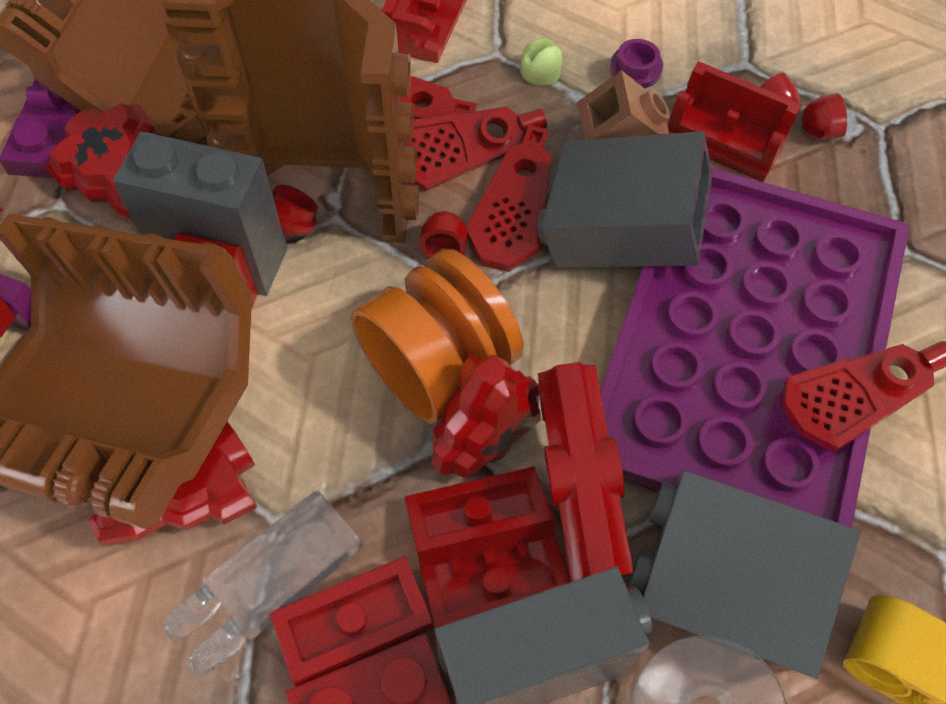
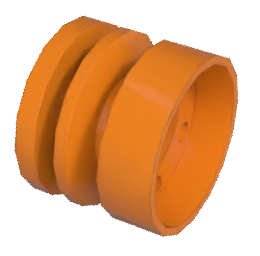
M441 249L428 259L424 265L425 267L417 266L412 269L404 278L406 292L400 288L388 286L354 309L350 316L353 331L358 342L380 378L410 412L428 424H433L443 417L445 404L459 389L460 371L469 355L472 354L480 358L496 355L507 361L510 365L523 356L524 342L519 324L507 301L490 278L472 260L452 249Z

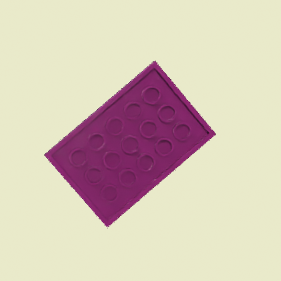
M712 168L713 175L699 266H643L600 390L609 437L614 436L616 439L624 481L658 493L662 481L674 485L677 474L685 470L852 527L871 429L835 453L800 436L781 409L784 382L788 376L846 358L851 360L886 349L910 224Z

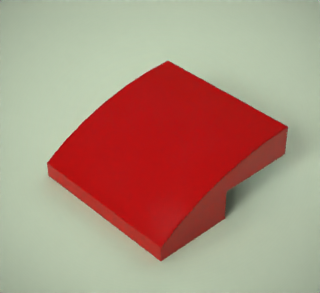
M535 466L404 496L434 631L435 628L570 583L569 574L554 536V517Z

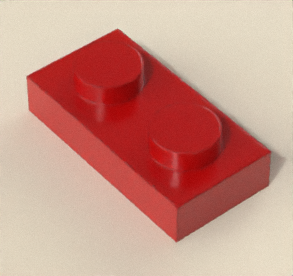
M406 556L269 613L292 683L295 686L434 629L432 618Z
M425 633L285 691L289 704H452Z

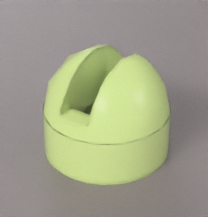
M548 38L532 40L525 46L521 56L520 70L522 77L527 82L537 86L555 83L560 78L562 72L563 57L561 49Z

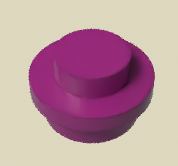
M644 39L625 41L611 58L610 72L612 77L622 70L643 88L653 86L660 80L663 71V61L660 57L659 49L655 44Z

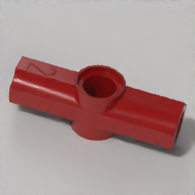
M580 362L556 365L552 369L538 373V393L548 440V446H544V455L553 508H559L570 582L617 566L622 577L630 576L633 574V559L620 501L625 495L622 464L616 439L614 436L609 437L596 365H586Z

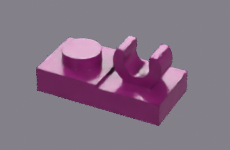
M35 79L32 87H27L25 91L26 102L19 118L17 117L0 156V162L8 175L53 178L45 169L47 162L50 161L49 152L66 138L65 126L75 114L81 111Z

